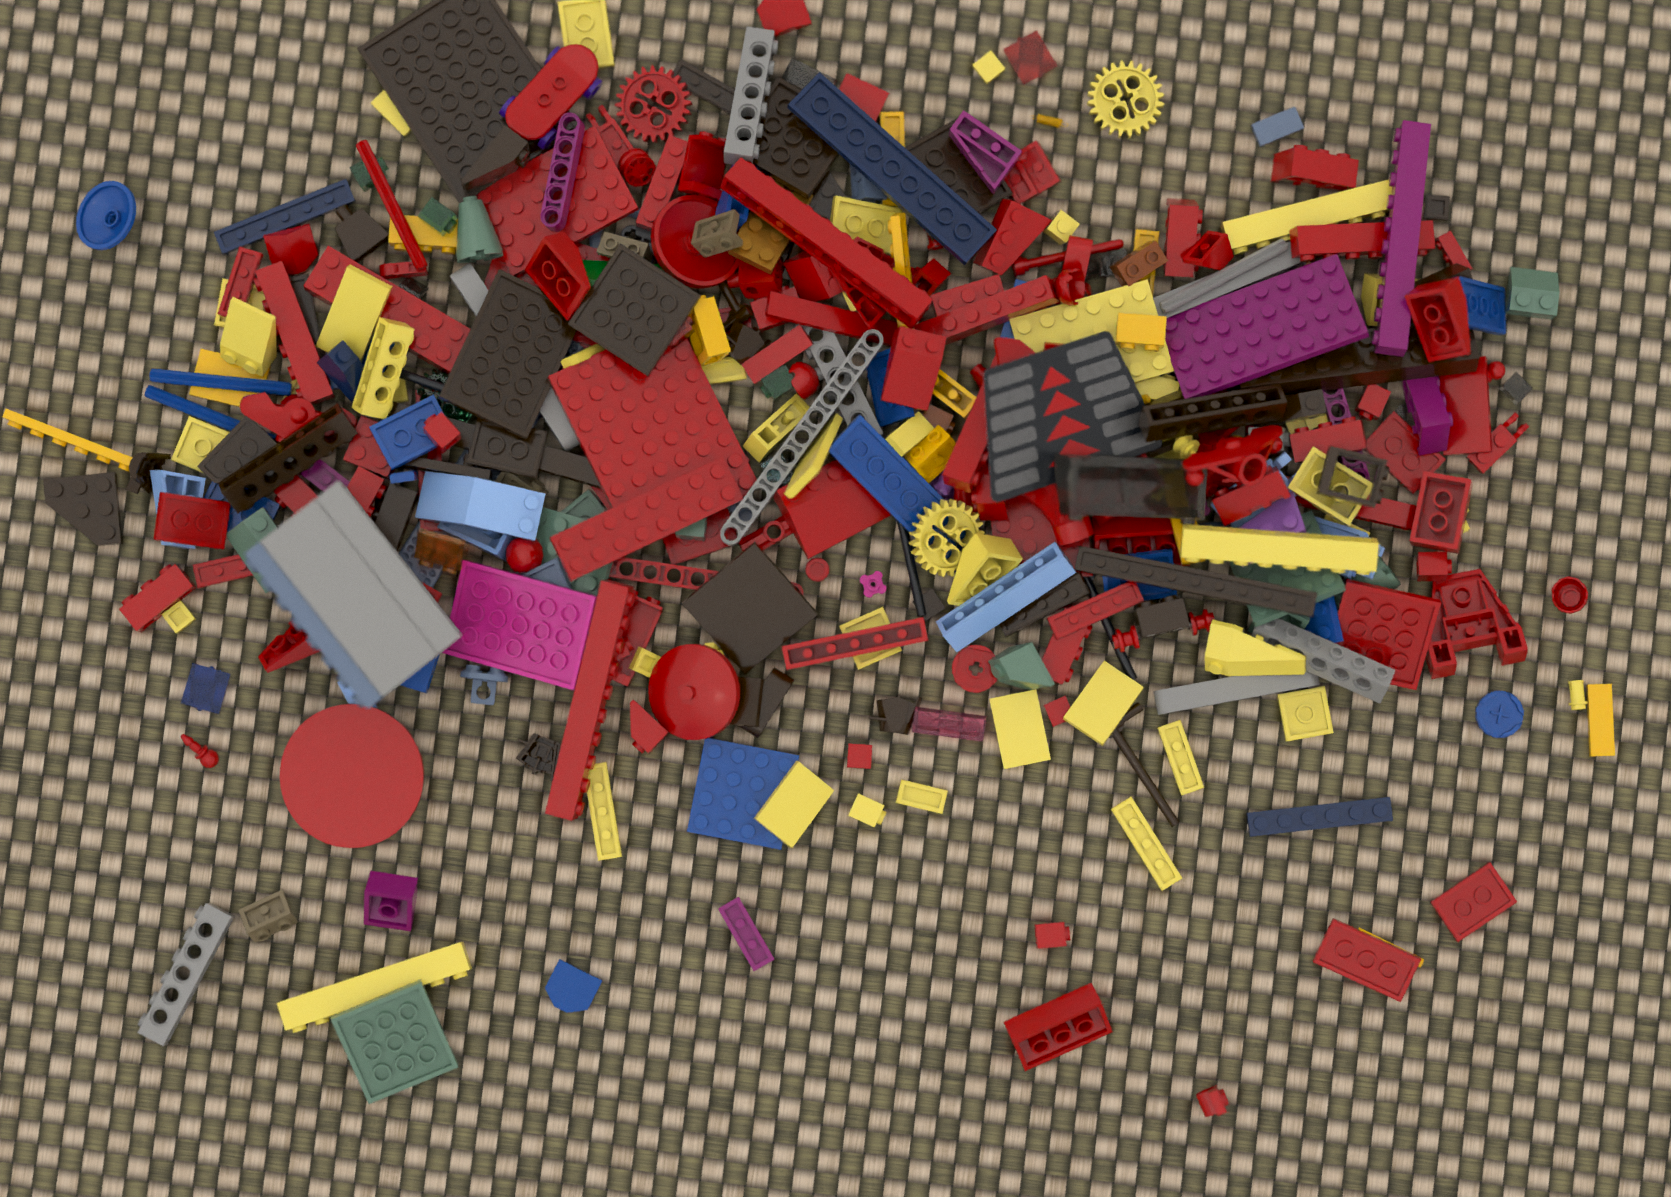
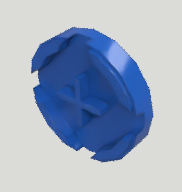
M1493 691L1484 695L1479 700L1475 709V719L1478 727L1486 735L1493 738H1505L1513 735L1521 727L1524 716L1521 702L1515 695L1506 691Z

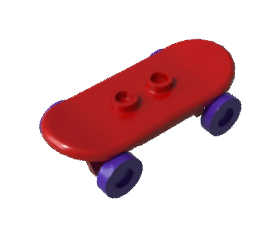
M571 44L563 48L557 46L546 58L545 66L517 97L511 96L499 111V114L506 120V124L511 130L526 140L540 139L537 145L543 150L556 138L557 130L553 127L559 122L560 118L570 110L582 95L587 100L594 97L603 84V81L597 77L599 70L597 58L584 45Z

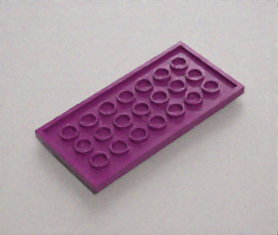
M1337 254L1166 319L1165 341L1170 354V360L1184 399L1214 394L1369 337L1368 330Z

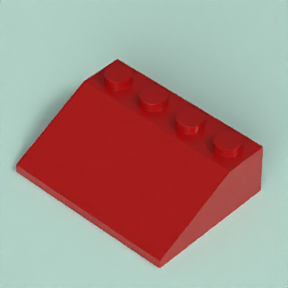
M837 460L821 467L819 473L793 498L790 499L784 494L788 485L776 490L773 496L807 559L891 516Z

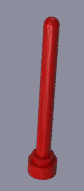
M1121 239L1094 244L1092 245L1090 255L1120 249L1124 246V242ZM1066 251L1032 259L1019 256L1012 264L1014 276L1025 275V272H1028L1031 268L1064 261Z

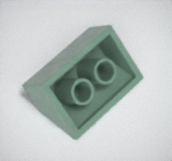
M262 507L226 534V537L245 563L247 557L244 553L272 533L278 526L267 510ZM251 571L255 579L258 581L262 589L267 594L268 591L260 582V580L263 577L260 575L259 572L253 573Z

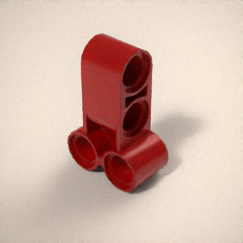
M1069 235L1062 271L1080 269L1085 281L1093 244L1092 239ZM1085 282V293L1091 296L1092 288Z

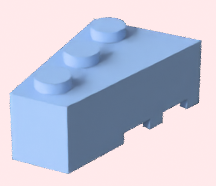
M150 470L156 514L160 492L203 498L206 478L165 470ZM161 541V545L183 549H195L196 547Z

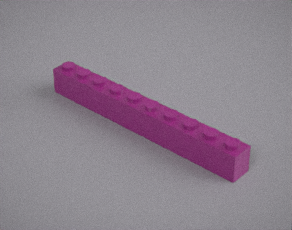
M1403 120L1400 127L1395 128L1394 142H1397V150H1393L1391 164H1395V168L1389 177L1392 195H1388L1386 209H1390L1389 217L1385 218L1384 231L1388 233L1387 240H1383L1381 254H1385V260L1381 262L1379 268V276L1383 277L1382 285H1378L1376 298L1380 299L1379 308L1376 307L1374 322H1378L1377 330L1373 331L1371 344L1375 345L1374 353L1403 357L1408 348L1411 313L1404 296L1414 289L1431 124Z

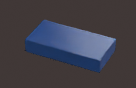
M417 470L397 472L390 475L391 484L418 479Z

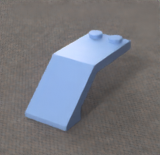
M425 471L415 518L435 523L442 522L470 526L535 541L545 493L476 477Z

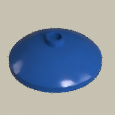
M106 181L98 184L87 193L79 206L76 218L77 233L86 246L95 250H107L118 245L128 235L136 216V201L132 191L120 182Z

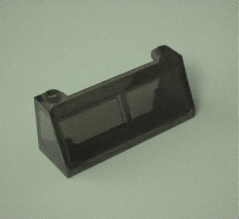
M1055 453L1054 467L1060 514L1069 515V520L1079 521L1083 520V516L1098 515L1181 519V524H1195V520H1204L1207 468L1201 469L1205 475L1202 484L1191 486L1185 479L1186 472L1188 471L1183 469L1182 462L1185 459Z

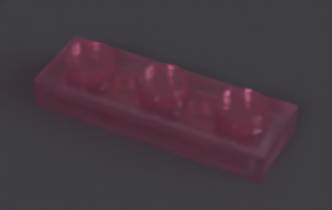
M915 707L912 732L983 742L986 716Z

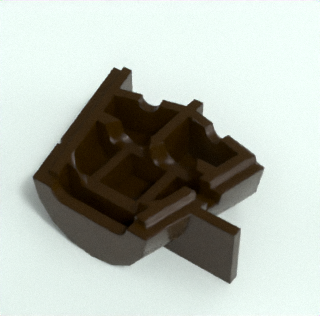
M737 320L734 321L730 328V334H726L731 349L729 355L740 365L773 343L769 339L763 342L759 335V329L756 327L752 329Z
M148 452L136 454L129 464L131 478L126 490L135 494L139 493L140 488L148 494L152 492L150 470H163L162 465H165L166 459H171V454Z
M899 694L897 698L876 700L879 716H869V719L879 720L881 732L908 735L923 698L917 697L915 704L900 698Z
M533 733L528 742L518 739L517 741L524 743L525 747L520 751L516 759L530 768L534 775L536 772L551 774L550 781H553L561 743Z

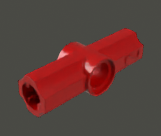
M782 515L742 538L738 544L741 550L744 551L756 542L764 551L772 545L781 542L793 534ZM770 527H777L781 534L778 538L773 539L768 536L767 530Z

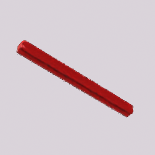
M362 140L358 142L356 148L416 270L428 266V263L368 141Z

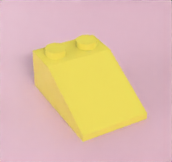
M233 297L230 301L220 342L221 358L229 364H236L244 368L250 374H257L263 377L277 357L276 317Z
M1312 447L1287 488L1345 526H1350L1361 505L1316 494L1326 454ZM1336 461L1329 490L1366 499L1371 492L1373 483Z
M979 533L974 534L962 551L947 599L948 604L960 606L1019 565L1023 558L1011 539Z

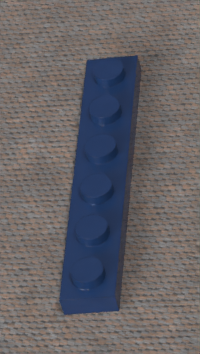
M344 179L217 230L214 234L222 254L226 255L238 250L239 246L246 247L263 240V235L296 227L333 212L345 204H353L356 200L347 179Z
M1390 797L1246 813L1249 837L1393 821Z

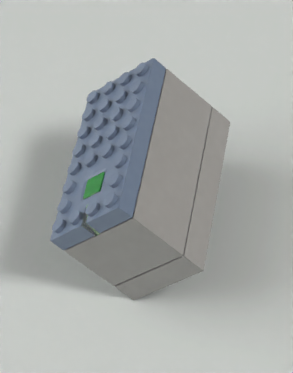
M337 481L244 553L247 557L245 560L247 566L253 573H260L263 577L260 582L268 592L276 593L278 596L275 599L277 604L283 611L291 612L294 617L290 620L299 631H306L309 635L306 638L308 643L314 650H321L324 654L321 658L329 669L333 667L340 674L336 678L345 689L347 687L351 688L355 693L352 698L360 708L364 706L366 709L373 707L463 636L348 488L340 481Z

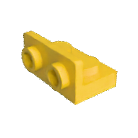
M937 425L923 440L905 454L904 458L930 483L945 469L956 442L940 425Z

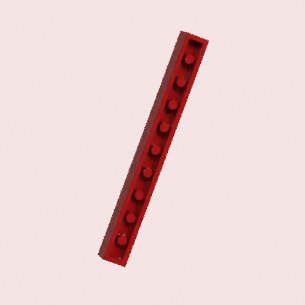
M740 157L724 175L720 186L722 190L907 327L913 329L928 311L933 299L929 297L926 291L910 283L907 277L898 274L888 263L879 260L871 254L870 250L866 247L860 246L852 240L850 235L833 226L830 220L821 217L811 206L802 203L792 192L779 186L772 177L766 176L759 171L753 163Z
M608 579L601 580L545 814L573 821L578 816H581L584 811L585 803L582 802V799L590 786L588 775L589 770L594 768L596 756L593 755L595 746L598 747L601 741L602 733L599 732V729L607 716L605 705L612 695L613 686H610L612 677H615L618 671L619 664L616 663L618 653L620 654L623 650V631L627 630L630 622V616H627L629 607H632L635 601L634 586Z

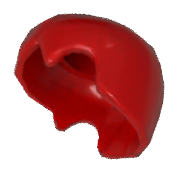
M1067 269L1057 276L1054 288L1060 303L1068 306L1078 305V302H1075V300L1084 297L1085 281L1080 269Z
M802 361L792 364L788 371L789 373H795L791 381L792 386L803 400H807L817 392L820 386L818 374L812 366Z
M515 538L506 549V562L514 572L527 573L542 563L543 549L537 539L531 541Z
M1570 576L1561 578L1552 587L1553 604L1561 612L1572 614L1581 611L1587 604V587L1578 578Z

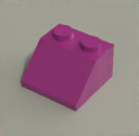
M370 871L364 893L363 924L411 932L417 899L418 878Z

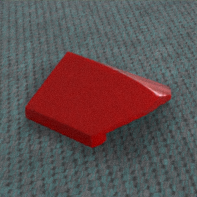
M763 0L757 8L763 29L774 30L775 37L812 25L804 0Z
M310 224L263 235L271 264L282 261L287 273L291 275L305 272L318 256Z

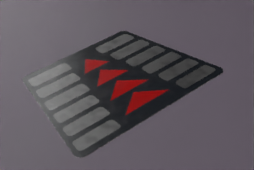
M1108 331L991 367L984 372L991 498L995 502H1000L1159 449L1162 446V440L1147 443L1144 440L1139 420L1142 408L1146 405L1112 335Z

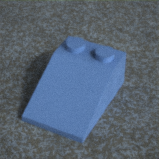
M442 522L438 525L439 529L505 562L506 549L509 543L518 538L464 525Z

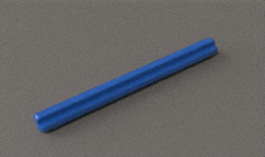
M151 369L149 375L150 381L158 383L256 393L266 392V394L286 396L291 395L292 384L290 382L163 369Z
M148 385L144 394L145 397L229 431L240 422L237 419L152 385ZM267 432L275 440L276 435Z

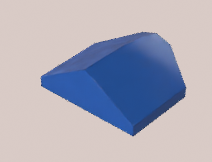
M559 959L545 990L556 1008L566 1013L589 1009L603 980Z

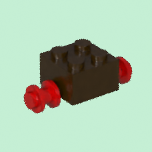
M1173 595L1162 598L1159 604H1154L1153 600L1139 603L1137 609L1132 612L1135 626H1130V630L1123 633L1120 629H1115L1112 641L1114 648H1119L1120 653L1125 651V647L1131 645L1135 649H1139V641L1141 639L1186 628L1191 630L1193 636H1196L1198 630L1206 629L1209 633L1212 620H1215L1213 612L1208 613L1207 608L1202 610V615L1194 616L1192 612L1187 613L1184 599H1177V596Z

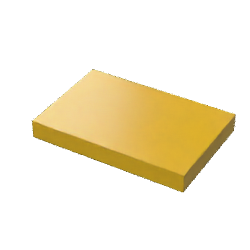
M200 349L194 373L268 380L271 366L264 376L261 377L257 374L248 373L244 368L236 364L227 363L218 352ZM191 386L189 392L190 396L240 407V401L244 396L257 394L256 392Z

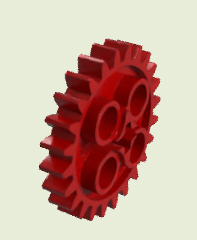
M651 65L650 72L642 67V74L639 75L636 71H633L634 79L626 77L628 85H620L624 92L623 94H616L621 99V102L616 103L615 106L622 110L616 113V115L620 118L624 117L620 124L622 126L629 125L626 131L629 134L635 131V139L642 135V140L646 143L649 137H651L653 143H657L658 137L666 142L667 134L675 137L673 132L675 129L682 132L680 123L688 124L684 115L692 114L686 109V107L693 105L691 101L686 100V98L691 96V93L683 91L688 85L685 82L680 83L682 78L679 75L673 78V70L670 69L665 74L663 66L660 67L658 72L654 65ZM653 83L655 85L654 91L650 94L644 93L645 86ZM636 94H640L652 102H657L661 107L672 111V114L668 115L656 107H651L647 102L636 98ZM669 94H674L675 101L670 105H666L664 102L665 97ZM642 104L643 111L638 115L633 114L634 106ZM657 115H663L664 120L662 124L655 126L653 124L654 118Z

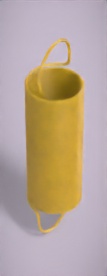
M1041 114L1035 116L1037 117L1036 123L1057 128L1062 126L1063 119Z

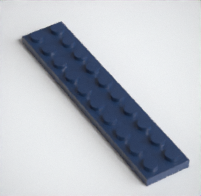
M820 72L788 104L787 108L964 266L997 231L994 226Z

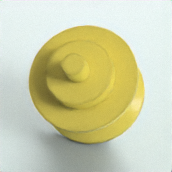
M1188 435L1176 437L1173 445V451L1180 453L1181 459H1186L1197 452L1199 441L1192 440L1193 436Z

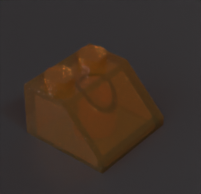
M419 528L414 558L420 560L419 565L433 568L435 564L442 566L443 572L456 575V571L461 572L462 563L467 558L470 544L466 540Z

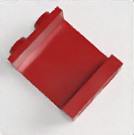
M700 131L699 135H689L678 191L689 195L704 196L716 202L719 201L722 193L720 186L725 168L724 148L726 139H715L712 133Z

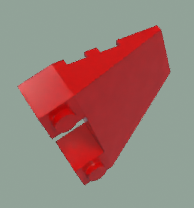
M1481 569L1450 574L1447 576L1446 581H1433L1431 598L1441 600V605L1425 658L1431 679L1455 675L1457 661L1454 652L1496 644L1502 666L1523 662L1526 659L1528 647L1523 630L1519 623L1515 622L1510 615L1507 606L1503 605L1498 598L1497 592Z

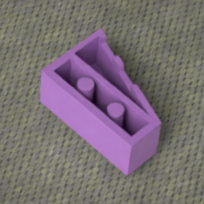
M1293 491L1290 492L1291 497L1285 500L1281 498L1239 527L1307 533Z

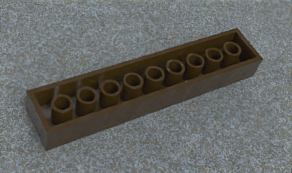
M1411 323L1408 348L1403 357L1374 353L1375 345L1371 344L1373 331L1377 330V328L1367 329L1369 333L1367 338L1238 384L1236 387L1237 390L1280 383L1284 395H1291L1320 389L1324 391L1476 372L1480 358L1474 330L1469 329L1471 348L1469 355L1428 362L1415 324Z

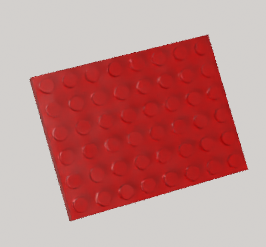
M682 327L649 377L608 350L601 351L587 360L569 366L547 377L611 508L722 456L743 497H745L757 480Z

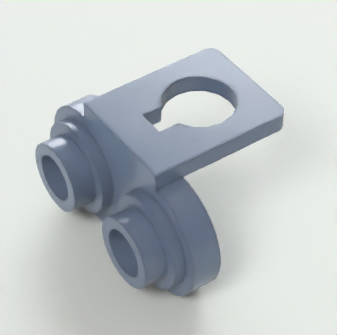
M466 665V669L460 671L461 678L473 679L470 701L475 704L494 705L497 682H508V676H506L504 670L490 667V671L487 674L482 673L480 666ZM482 681L487 682L491 692L487 699H480L477 696V689L482 686Z

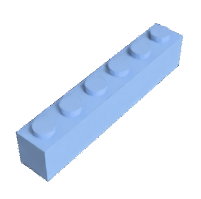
M1054 542L937 620L936 623L943 637L958 652L1075 574L1076 571L1064 552Z

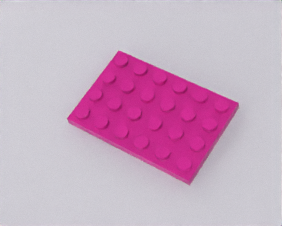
M463 560L450 619L463 636L442 653L575 690L597 596L473 561Z

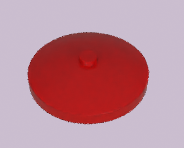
M700 195L680 196L670 201L659 211L651 229V245L657 262L667 274L688 287L704 289L723 283L735 272L741 260L728 254V251L703 257L691 244L696 221L715 216L718 204L715 200Z
M703 644L681 645L665 653L654 666L648 686L649 702L658 722L671 734L686 740L706 739L723 731L733 720L740 701L739 680L730 661L718 650Z

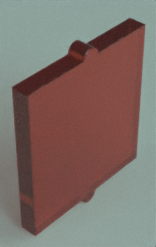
M1037 30L1024 38L1019 37L1017 42L1003 49L1023 86L1036 78H1042L1043 74L1057 67Z

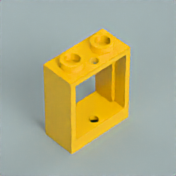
M702 295L684 323L692 349L700 365L705 366L720 362L731 352L714 296L706 298V295Z

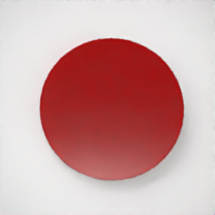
M341 704L326 708L312 715L293 733L281 759L280 788L289 813L308 834L333 846L360 848L374 845L391 837L411 818L423 792L424 765L421 753L411 733L389 713L375 707L366 709L365 706L360 708L357 704Z

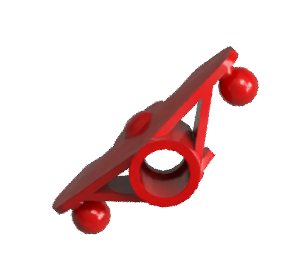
M266 392L246 395L240 401L241 412L248 418L276 433L275 440L278 442L324 413L315 410L308 400L298 398L297 394L286 396L280 404H274ZM342 408L346 415L349 417V419L352 421L354 426L356 427L357 420L355 416L351 412ZM327 431L324 436H331L334 431Z
M1270 425L1252 429L1249 436L1244 438L1229 437L1217 442L1215 450L1193 453L1182 462L1183 469L1188 470L1185 476L1187 483L1191 486L1202 484L1205 475L1201 469L1208 468L1219 473L1221 482H1240L1247 486L1256 485L1266 473V461L1269 454H1276L1282 449L1283 442L1280 438L1283 434L1282 427Z

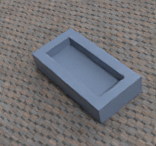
M1294 106L1251 124V129L1259 147H1263L1303 130L1304 126Z

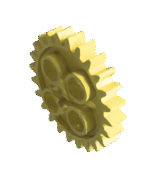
M1122 60L1118 68L1114 63H1111L1110 71L1103 67V76L1095 75L1098 83L1091 82L1090 87L1095 91H1088L1087 96L1093 98L1087 102V106H1094L1089 114H1097L1094 123L1101 121L1103 123L1101 130L1109 127L1110 136L1114 131H1118V138H1121L1123 132H1126L1127 137L1131 138L1132 131H1135L1137 136H1140V128L1149 131L1148 123L1155 125L1157 122L1153 116L1160 117L1161 112L1156 108L1164 106L1163 102L1158 101V99L1164 97V93L1157 92L1162 87V84H1154L1157 75L1149 77L1151 69L1149 68L1145 72L1141 71V63L1137 68H1133V61H1130L1128 67H1125ZM1133 79L1137 81L1139 87L1130 89L1127 87L1126 81ZM1117 80L1121 81L1125 97L1131 98L1128 105L1135 117L1134 119L1129 115L1126 102L1120 101L1123 93L1116 82ZM1106 88H1113L1117 95L1112 98L1107 97L1104 94V90ZM1142 101L1147 105V109L1139 111L1136 109L1135 103ZM1118 109L1122 110L1125 118L1116 119L1112 112Z
M941 499L940 506L938 503L932 502V509L923 508L924 516L917 514L920 522H912V525L916 527V531L909 532V534L914 536L915 540L910 541L909 544L916 547L911 551V554L919 555L915 561L922 564V569L926 571L929 569V573L933 575L938 572V575L944 577L946 573L953 577L954 570H957L965 546L975 533L985 534V531L978 529L983 525V522L976 520L979 514L972 512V507L965 506V503L961 501L957 503L954 499H950L949 502ZM948 516L949 521L947 525L943 526V520ZM935 525L940 531L946 533L950 539L962 547V550L960 551L955 545L947 542V539L934 531L932 526ZM965 530L966 535L960 540V534ZM934 535V542L929 546L928 540ZM951 549V556L946 559V553Z

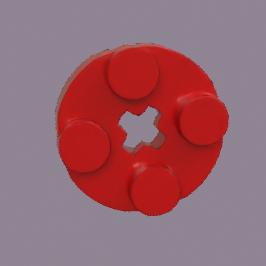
M970 645L962 649L955 656L952 663V675L955 683L970 693H980L988 690L997 681L988 663L990 659L995 657L993 652L982 645ZM975 662H978L979 667L983 668L982 673L978 672L977 676L972 675V671L969 670V666H973Z

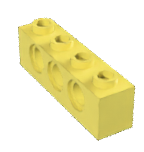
M379 317L351 407L355 411L375 418H387L388 413L391 412L393 407L392 400L395 391L400 384L399 377L402 368L406 365L409 345L412 344L414 339V328L403 322ZM395 342L394 347L389 350L390 345ZM388 365L387 370L382 373L383 368ZM381 388L379 394L375 396L376 391Z

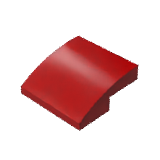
M1038 140L1021 149V157L1004 179L1013 193L1012 196L1015 202L1019 204L1034 198L1061 182Z

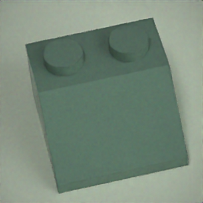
M1510 267L1505 313L1547 320L1555 318L1557 316L1560 294L1558 273Z

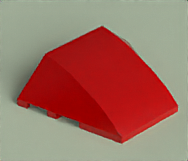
M858 236L854 239L860 246L869 249L871 254L879 260L888 263L892 269L895 267L894 258L885 254L883 249ZM911 267L912 280L918 274L921 268ZM830 270L839 287L852 302L870 330L885 314L886 310Z

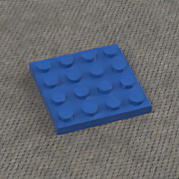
M706 738L687 832L781 850L783 842L757 822L754 817L793 764L799 761V755Z

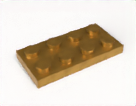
M774 179L779 186L792 192L802 203L810 205L813 199L812 194L807 199ZM750 211L747 221L742 225L737 234L743 240V245L729 250L728 254L771 275L790 239Z

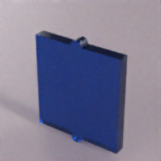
M192 663L181 704L195 707L198 711L206 710L219 714L231 674L215 670L213 666L208 668Z

